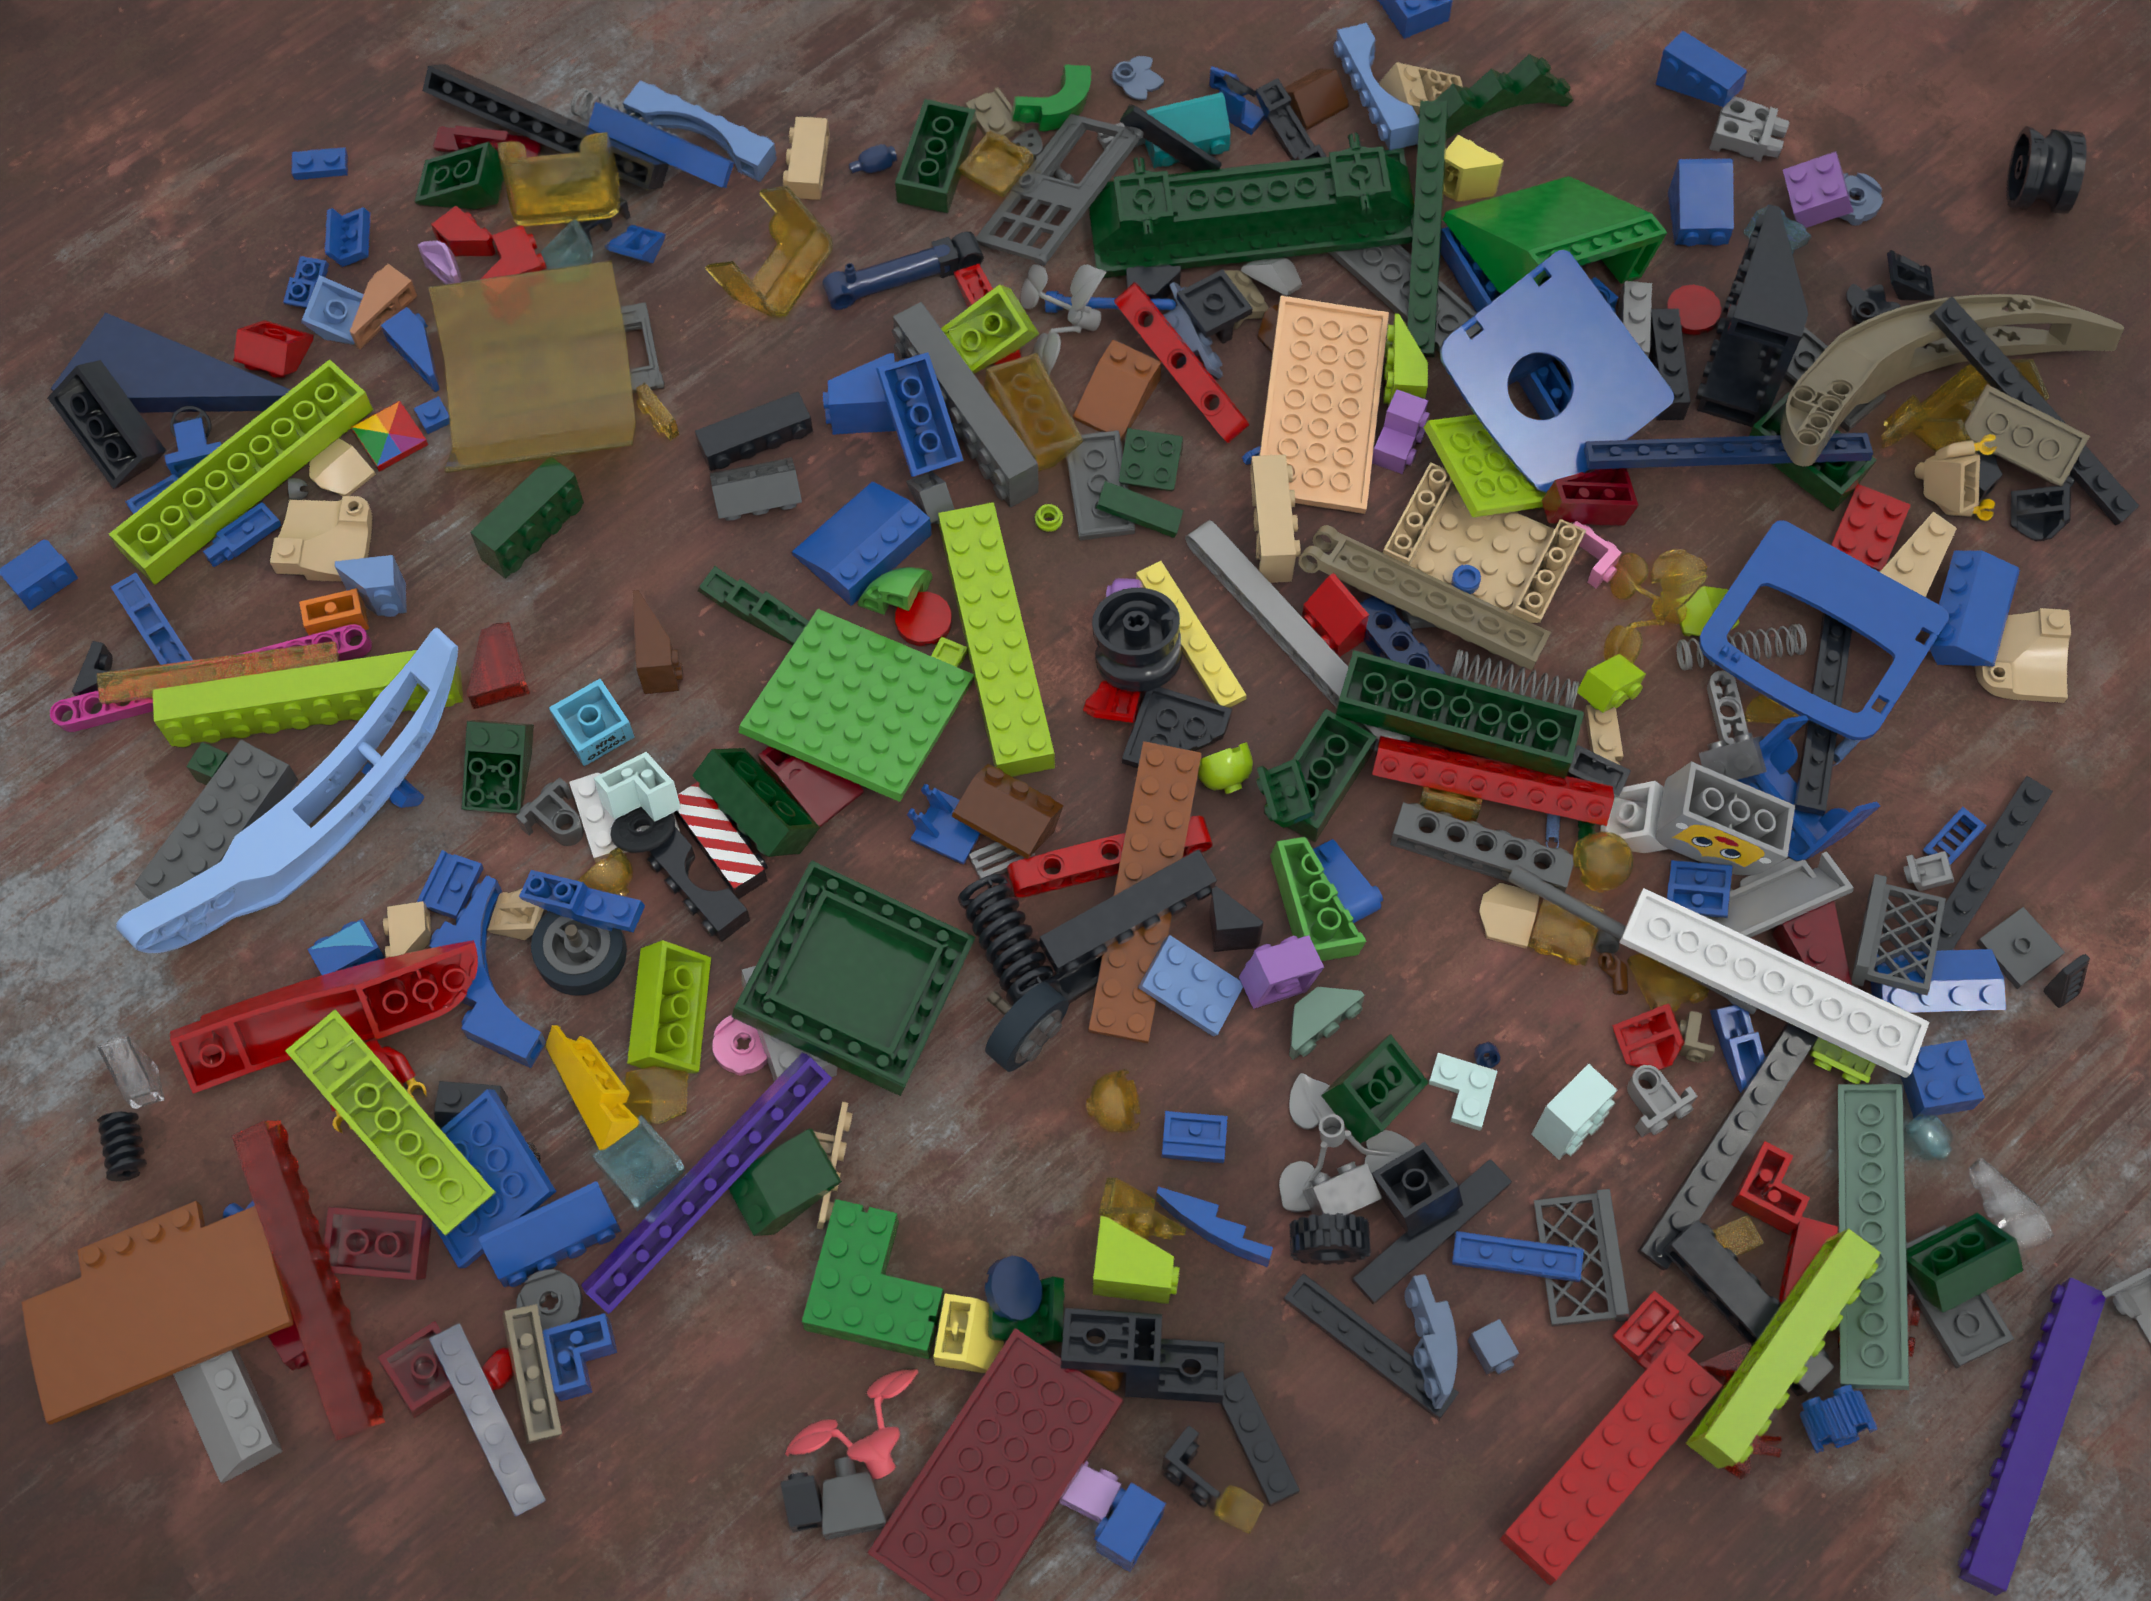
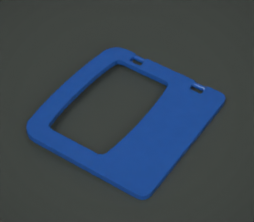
M1777 521L1771 526L1704 626L1699 637V647L1706 658L1778 704L1800 716L1806 715L1810 721L1846 738L1866 740L1871 738L1880 729L1949 619V613L1939 604L1787 521ZM1760 587H1771L1818 609L1871 640L1893 657L1892 665L1861 712L1853 713L1811 694L1765 668L1728 642L1727 635ZM1921 630L1930 634L1924 645L1915 640ZM1877 698L1886 702L1881 713L1871 708Z

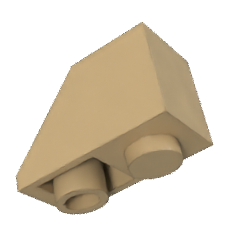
M424 901L387 907L388 918L383 919L384 932L386 936H389L390 946H385L386 958L424 950L432 937L430 912Z

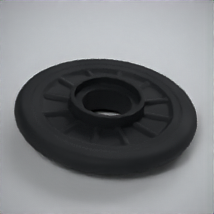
M639 807L614 821L610 832L611 840L616 847L626 852L640 853L650 851L659 847L670 838L675 828V819L671 813L654 821L642 807ZM649 825V828L644 831H636L641 826Z

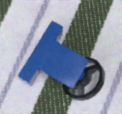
M1225 74L1222 79L1226 81L1229 88L1224 86L1219 93L1223 92L1228 121L1252 135L1266 118L1262 109L1248 101L1243 95L1249 94L1255 97L1257 92L1237 79Z
M185 406L173 414L170 428L173 436L176 438L178 452L164 455L166 465L172 475L175 473L180 478L222 445L221 442L207 445L206 439L211 432V420L201 408ZM185 409H194L200 412L195 418L188 417L183 421L175 419L178 413ZM203 416L206 418L208 424L206 435L202 420Z

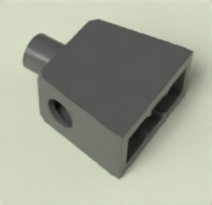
M849 1457L834 1460L837 1478L823 1481L822 1532L825 1540L883 1529L887 1522L869 1472L856 1474L854 1460Z

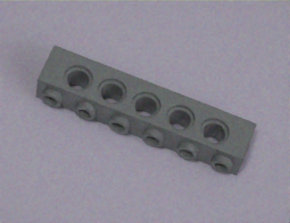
M1403 802L1390 843L1392 846L1510 882L1508 878L1517 864L1563 892L1566 891L1576 856L1569 854L1568 851L1562 848L1552 849L1542 846L1536 840H1523L1513 837L1504 830L1494 831L1484 828L1478 822H1465L1454 818V816L1446 812L1436 813L1427 810L1424 806L1417 803L1407 804ZM1428 827L1432 830V833H1424L1419 828ZM1448 836H1457L1461 842H1452ZM1476 845H1486L1490 850L1481 851ZM1512 853L1518 857V860H1510L1505 854ZM1541 862L1546 865L1547 869H1539L1534 863Z

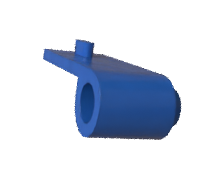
M1334 839L1313 849L1324 868L1325 876L1338 891L1337 896L1345 910L1348 909L1352 915L1353 923L1381 909L1383 896L1380 890L1375 885H1370Z

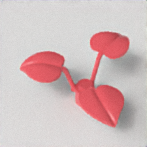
M918 1369L891 1372L877 1379L869 1387L867 1395L869 1398H875L874 1404L879 1428L870 1436L853 1444L840 1430L836 1429L838 1426L836 1420H822L809 1425L799 1432L789 1444L785 1453L788 1457L789 1454L799 1455L813 1452L824 1446L831 1437H837L849 1448L847 1454L850 1459L858 1460L859 1462L864 1461L873 1479L887 1476L896 1467L890 1454L898 1441L900 1431L897 1427H884L881 1403L884 1398H892L901 1393L918 1374Z

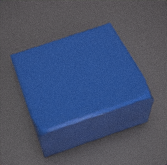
M1211 67L1209 86L1221 90L1224 86L1229 88L1226 81L1222 79L1225 74L1238 81L1240 79L1235 74Z

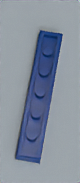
M595 102L588 128L721 188L727 187L734 165L733 161L603 103Z

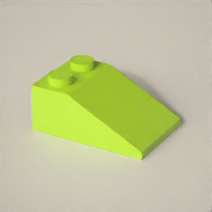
M1000 284L941 328L973 374L1017 351L1039 335V332L1013 291Z

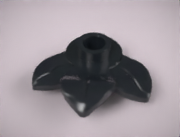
M1852 284L1846 293V300L1852 308L1850 312L1851 318L1857 324L1901 307L1898 303L1886 302L1882 284L1869 287L1866 290H1862L1859 286Z

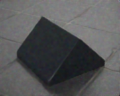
M1215 886L1212 889L1209 910L1214 952L1257 948L1260 944L1264 922Z

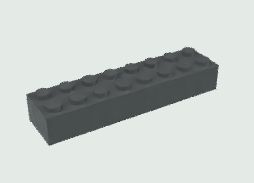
M920 302L893 316L894 328L892 333L896 344L893 346L897 356L900 359H907L929 353L956 438L962 439L968 456L972 460L975 458L979 463L982 476L986 480H991L997 497L1001 501L1005 500L1011 508L1039 493L1037 461L924 304Z

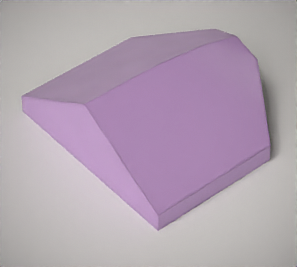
M440 241L421 242L418 248L425 267L460 298L463 297L465 294L460 270L450 248Z

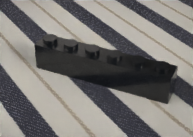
M1198 849L1040 936L1039 945L1056 974L1062 971L1069 974L1082 965L1080 961L1091 956L1092 959H1096L1108 951L1107 946L1116 941L1121 945L1135 936L1133 932L1142 927L1148 930L1161 922L1160 917L1169 912L1172 916L1187 908L1186 903L1196 898L1198 901H1201L1210 896L1217 879Z
M1696 1220L1678 1234L1663 1249V1252L1748 1344L1753 1347L1782 1304L1776 1298L1768 1296L1760 1287L1761 1283L1758 1278L1751 1272H1746L1738 1264V1258L1734 1252L1727 1247H1723L1715 1239L1716 1235L1708 1225ZM1824 1349L1814 1358L1810 1356L1804 1365L1808 1368L1805 1375L1798 1383L1792 1382L1789 1388L1797 1397L1809 1393L1834 1368L1829 1362L1830 1358Z

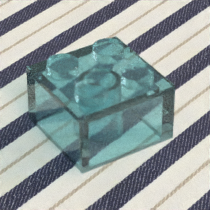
M642 1115L637 1118L640 1121L638 1127L607 1149L598 1150L592 1155L600 1170L636 1211L640 1210L686 1171L681 1159Z

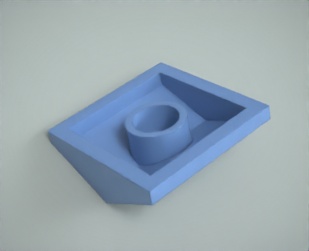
M319 275L301 323L325 340L354 345L350 329L364 294Z

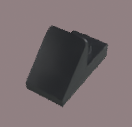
M92 641L72 690L75 696L123 684L117 674L109 672L112 667L113 656L104 643Z

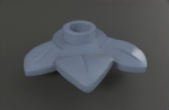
M1138 56L1134 57L1130 62H1120L1112 71L1113 81L1117 85L1122 86L1125 94L1135 100H1146L1147 91H1154L1164 83L1162 77L1150 70L1153 60L1151 57Z

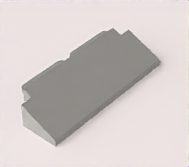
M1827 851L1821 854L1819 865L1813 870L1806 860L1795 861L1788 858L1760 874L1743 878L1740 881L1739 888L1735 890L1731 888L1728 918L1704 917L1751 938L1853 892L1854 887Z

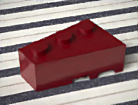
M1627 468L1596 469L1594 472L1587 474L1581 472L1557 479L1541 500L1547 521L1553 524H1558L1559 520L1562 519L1572 524L1578 521L1585 525L1624 526L1639 506Z
M1834 901L1778 925L1772 935L1783 954L1852 985Z

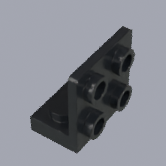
M1188 1425L1164 1456L1162 1469L1166 1471L1164 1477L1176 1487H1180L1182 1484L1191 1491L1190 1498L1202 1508H1206L1208 1505L1214 1509L1218 1504L1221 1493L1188 1467L1197 1455V1449L1199 1448L1197 1444L1199 1433Z

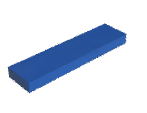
M1456 1231L1452 1265L1580 1282L1584 1249Z

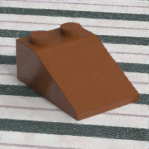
M1112 340L1097 364L1076 408L1073 419L1099 432L1119 430L1122 442L1127 434V429L1131 428L1159 384L1162 362L1116 340Z

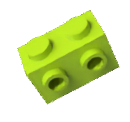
M1619 653L1589 669L1577 693L1586 699L1593 708L1604 713L1613 707H1620L1629 698L1631 700L1636 698L1643 688L1641 683L1646 673Z

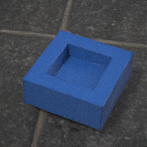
M439 396L414 408L427 435L453 423Z

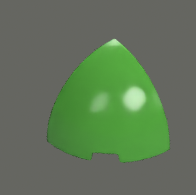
M915 567L898 568L886 572L867 586L859 598L858 606L885 615L889 604L909 611L917 593L927 591L933 579L932 572Z

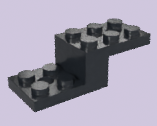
M1065 1308L1061 1355L1062 1369L1126 1373L1125 1397L1223 1403L1224 1343L1161 1339L1162 1314ZM1093 1336H1097L1102 1338L1104 1341L1099 1344H1094L1089 1342L1087 1339ZM1186 1367H1194L1198 1369L1199 1372L1196 1374H1187L1186 1372H1184L1183 1369Z

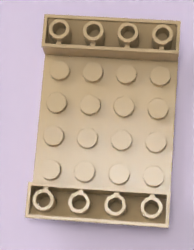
M1430 462L1388 540L1383 553L1452 585L1453 572L1457 567L1461 565L1474 566L1481 574V582L1478 590L1471 595L1528 622H1541L1586 530L1562 519L1559 520L1556 528L1553 529L1516 512L1472 518L1457 488L1453 485L1454 483L1447 470Z

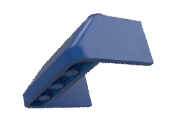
M1803 715L1786 718L1759 742L1767 772L1738 779L1737 781L1794 805L1797 783L1787 771L1796 763L1798 753L1789 738L1809 720L1808 717ZM1878 802L1857 806L1850 813L1843 808H1835L1829 810L1823 816L1795 810L1788 856L1795 861L1810 859L1851 833L1875 812L1880 805Z

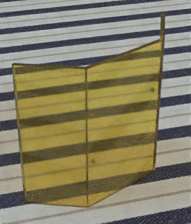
M612 261L429 287L445 360L452 450L445 466L446 473L632 446L634 444L636 417L628 349Z

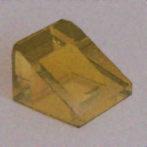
M1228 1486L1215 1511V1516L1250 1534L1264 1504L1243 1489Z

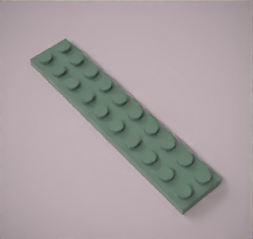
M1838 1084L1839 1233L1849 1228L1881 1252L1875 1261L1878 1264L1876 1271L1868 1280L1863 1278L1857 1287L1861 1290L1859 1296L1851 1305L1846 1304L1840 1312L1843 1315V1319L1840 1322L1841 1387L1851 1385L1853 1389L1909 1390L1903 1085Z

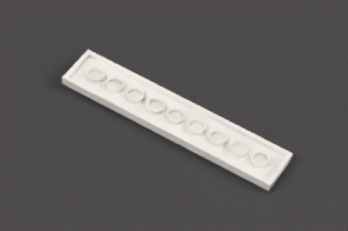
M1644 888L1637 899L1619 941L1620 944L1905 1078L1912 1072L1929 1025L1928 1021Z

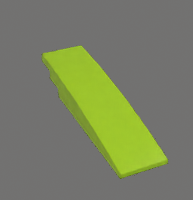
M336 1010L331 1012L285 1050L445 1236L495 1194V1191Z

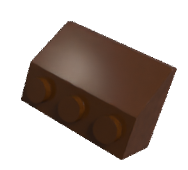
M987 764L974 776L951 817L1028 859L1054 833L1064 805L1055 801L1052 797L1031 788L1025 782L1004 773L1000 768Z

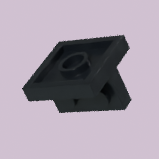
M1223 269L1177 292V301L1204 337L1207 338L1215 334L1222 344L1232 340L1234 323L1252 315L1253 308Z

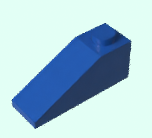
M406 307L380 326L387 342L437 392L440 388L430 340L425 329L428 325L419 313L414 315Z

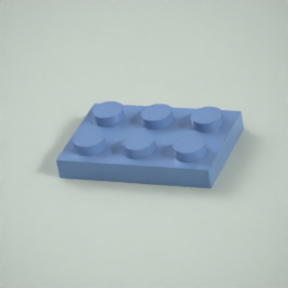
M1169 935L1165 937L1138 988L1214 1037L1218 1035L1243 985L1240 980Z

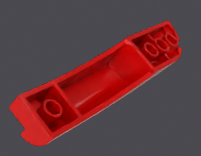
M474 940L419 950L349 967L285 986L200 1016V1021L170 1031V1041L194 1094L251 1072L291 1060L292 1058L285 1050L334 1010L341 1015L362 1041L374 1038L378 1040L440 1017L455 1008L466 997L467 991L476 977L478 967L476 945Z

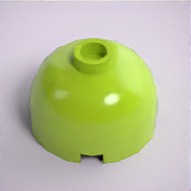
M1247 742L1240 744L1239 747L1228 748L1202 758L1198 771L1200 781L1207 788L1214 791L1224 789L1226 794L1242 789L1241 783L1249 778L1253 768L1252 755Z

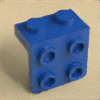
M41 540L0 568V575L29 611L78 579L61 554L59 555L48 540Z

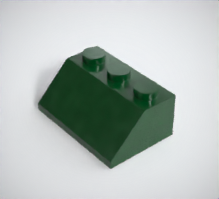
M1975 1213L1906 1249L1907 1273L1923 1298L1942 1313L2024 1271L2017 1239L1979 1213Z

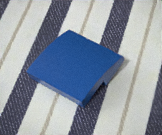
M1671 860L1667 899L1702 916L1728 918L1732 865Z

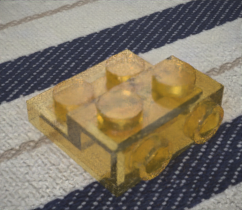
M988 130L959 167L961 175L1004 198L1024 172L1033 164V154L1026 147L1012 143L1004 135Z
M1543 898L1528 946L1534 948L1539 954H1552L1563 958L1568 964L1586 966L1598 933V928ZM1585 903L1601 913L1604 912L1603 908Z
M1642 953L1633 955L1626 961L1650 1010L1669 1003L1674 1012L1681 1007L1680 1004L1688 1001L1695 1004L1708 997L1710 989Z

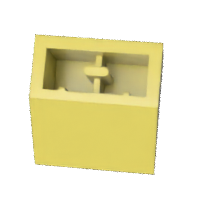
M1457 135L1446 149L1443 194L1456 202L1493 197L1497 191L1504 160L1496 154L1477 146L1473 141Z
M944 1295L934 1351L935 1366L980 1373L987 1372L1004 1346V1341L993 1340L988 1335L989 1304L987 1302L965 1296Z

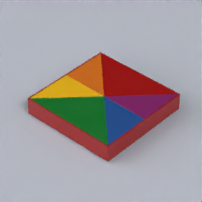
M400 401L351 427L354 435L379 472L428 445L426 438Z

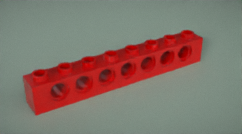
M1380 736L1372 773L1374 776L1603 826L1608 824L1614 802L1613 786L1568 776L1561 778L1509 763Z

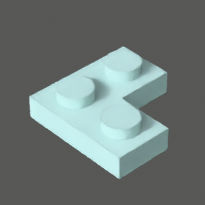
M1438 1053L1429 1085L1458 1093L1450 1122L1480 1131L1497 1071Z

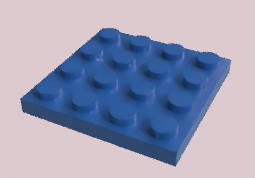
M487 1089L440 1129L495 1191L493 1196L446 1236L432 1221L433 1226L458 1268H467L484 1253L478 1237L533 1212L557 1192L497 1093L492 1089Z

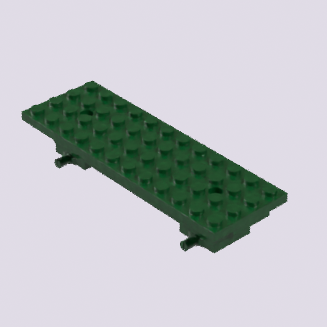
M1351 133L1347 137L1350 148L1343 151L1329 152V157L1169 175L1168 171H1145L1144 158L1139 157V166L1138 157L1133 159L1135 172L1124 176H1115L1114 181H1108L1088 208L1096 268L1104 270L1106 274L1103 278L1124 276L1126 275V268L1136 266L1161 267L1171 265L1187 269L1412 243L1415 204L1403 148L1391 151L1384 150L1383 146L1363 147L1360 146L1359 134L1354 133L1353 139V133Z

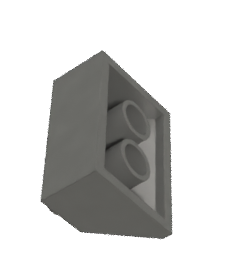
M792 457L710 473L719 519L725 518L726 521L741 518V514L752 512L753 515H762L768 513L771 508L780 507L781 510H787L796 507V503H802Z

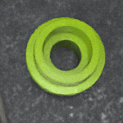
M1045 504L1037 510L1035 523L1043 531H1055L1063 523V514L1057 506ZM1047 517H1051L1054 520L1046 521L1044 519Z

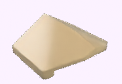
M339 438L310 461V478L320 488L338 493L342 497L350 496L376 475L356 449Z
M1499 883L1484 893L1479 913L1484 925L1486 938L1527 949L1537 913L1539 895L1530 893L1523 888Z
M522 889L511 893H500L487 931L493 934L526 940L534 933L544 909L522 900L519 897Z

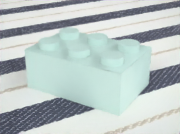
M1588 1064L1545 1107L1531 1135L1558 1160L1566 1153L1572 1156L1581 1147L1582 1141L1587 1135H1593L1604 1123L1603 1120L1610 1113L1608 1111L1615 1104L1612 1098L1617 1089Z

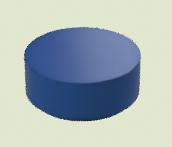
M1461 565L1453 572L1452 586L1472 594L1480 586L1481 574L1474 566Z

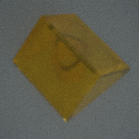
M1423 786L1419 804L1427 810L1436 813L1446 812L1456 819L1465 822H1476L1481 809L1482 799Z

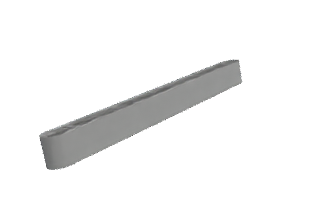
M1208 520L1186 535L1185 539L1191 551L1337 708L1348 666L1214 522ZM1348 720L1377 736L1374 747L1376 752L1380 736L1410 741L1409 736Z

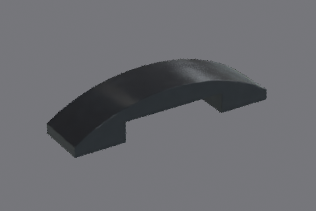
M1278 78L1255 90L1260 107L1270 128L1292 161L1327 157L1320 145H1314L1289 105L1291 98Z

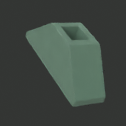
M1316 987L1297 1002L1292 1013L1289 1050L1291 1059L1294 1060L1300 1054L1303 1057L1307 1056L1317 1046L1316 1042L1323 1036L1326 1039L1331 1037L1340 1028L1338 1024L1344 1019L1352 1020L1363 1009L1362 1003L1365 995L1358 990Z

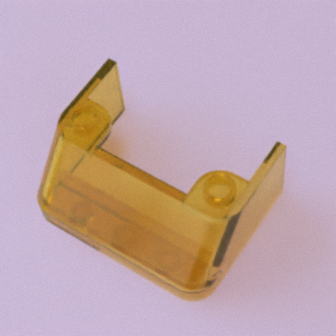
M788 185L761 189L759 192L776 212L769 222V231L778 244L752 280L743 273L734 261L707 264L705 267L731 298L773 318L784 317L791 311L833 249V241L830 234Z
M2033 359L2010 360L2045 400L2050 398ZM1972 364L1967 365L1905 416V422L1909 430L1934 452L1952 443L1970 441L1971 438L1964 423L1985 385H1989V383Z

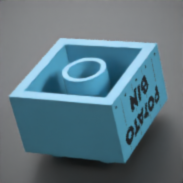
M601 679L594 681L549 707L555 724L583 766L588 765L634 738L630 722Z

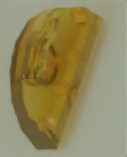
M1671 549L1662 553L1654 562L1650 573L1651 584L1706 573L1708 567L1702 558H1697L1693 554L1687 553L1685 549Z
M1763 694L1754 698L1744 713L1746 722L1781 723L1786 718L1800 716Z

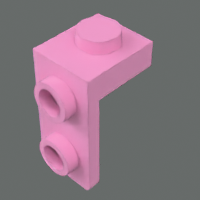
M1575 521L1574 525L1586 530L1579 546L1599 560L1592 568L1588 583L1597 589L1603 581L1608 583L1617 571L1615 567L1622 552L1613 543L1605 541L1596 535L1589 526Z

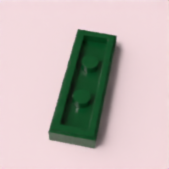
M1107 481L1102 485L1095 508L1175 538L1184 511Z

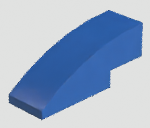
M1732 1004L1712 1009L1710 1014L1726 1062L1741 1094L1765 1055L1759 1033L1753 1030L1749 1012Z

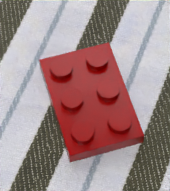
M1858 484L1854 489L1831 546L1880 572L1887 564L1911 505Z

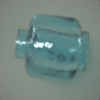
M1920 1114L1905 1127L1907 1132L1905 1142L1922 1160L1929 1161L1934 1158L1942 1160L1951 1152L1952 1147L1950 1144L1953 1140V1133L1936 1115L1925 1116Z

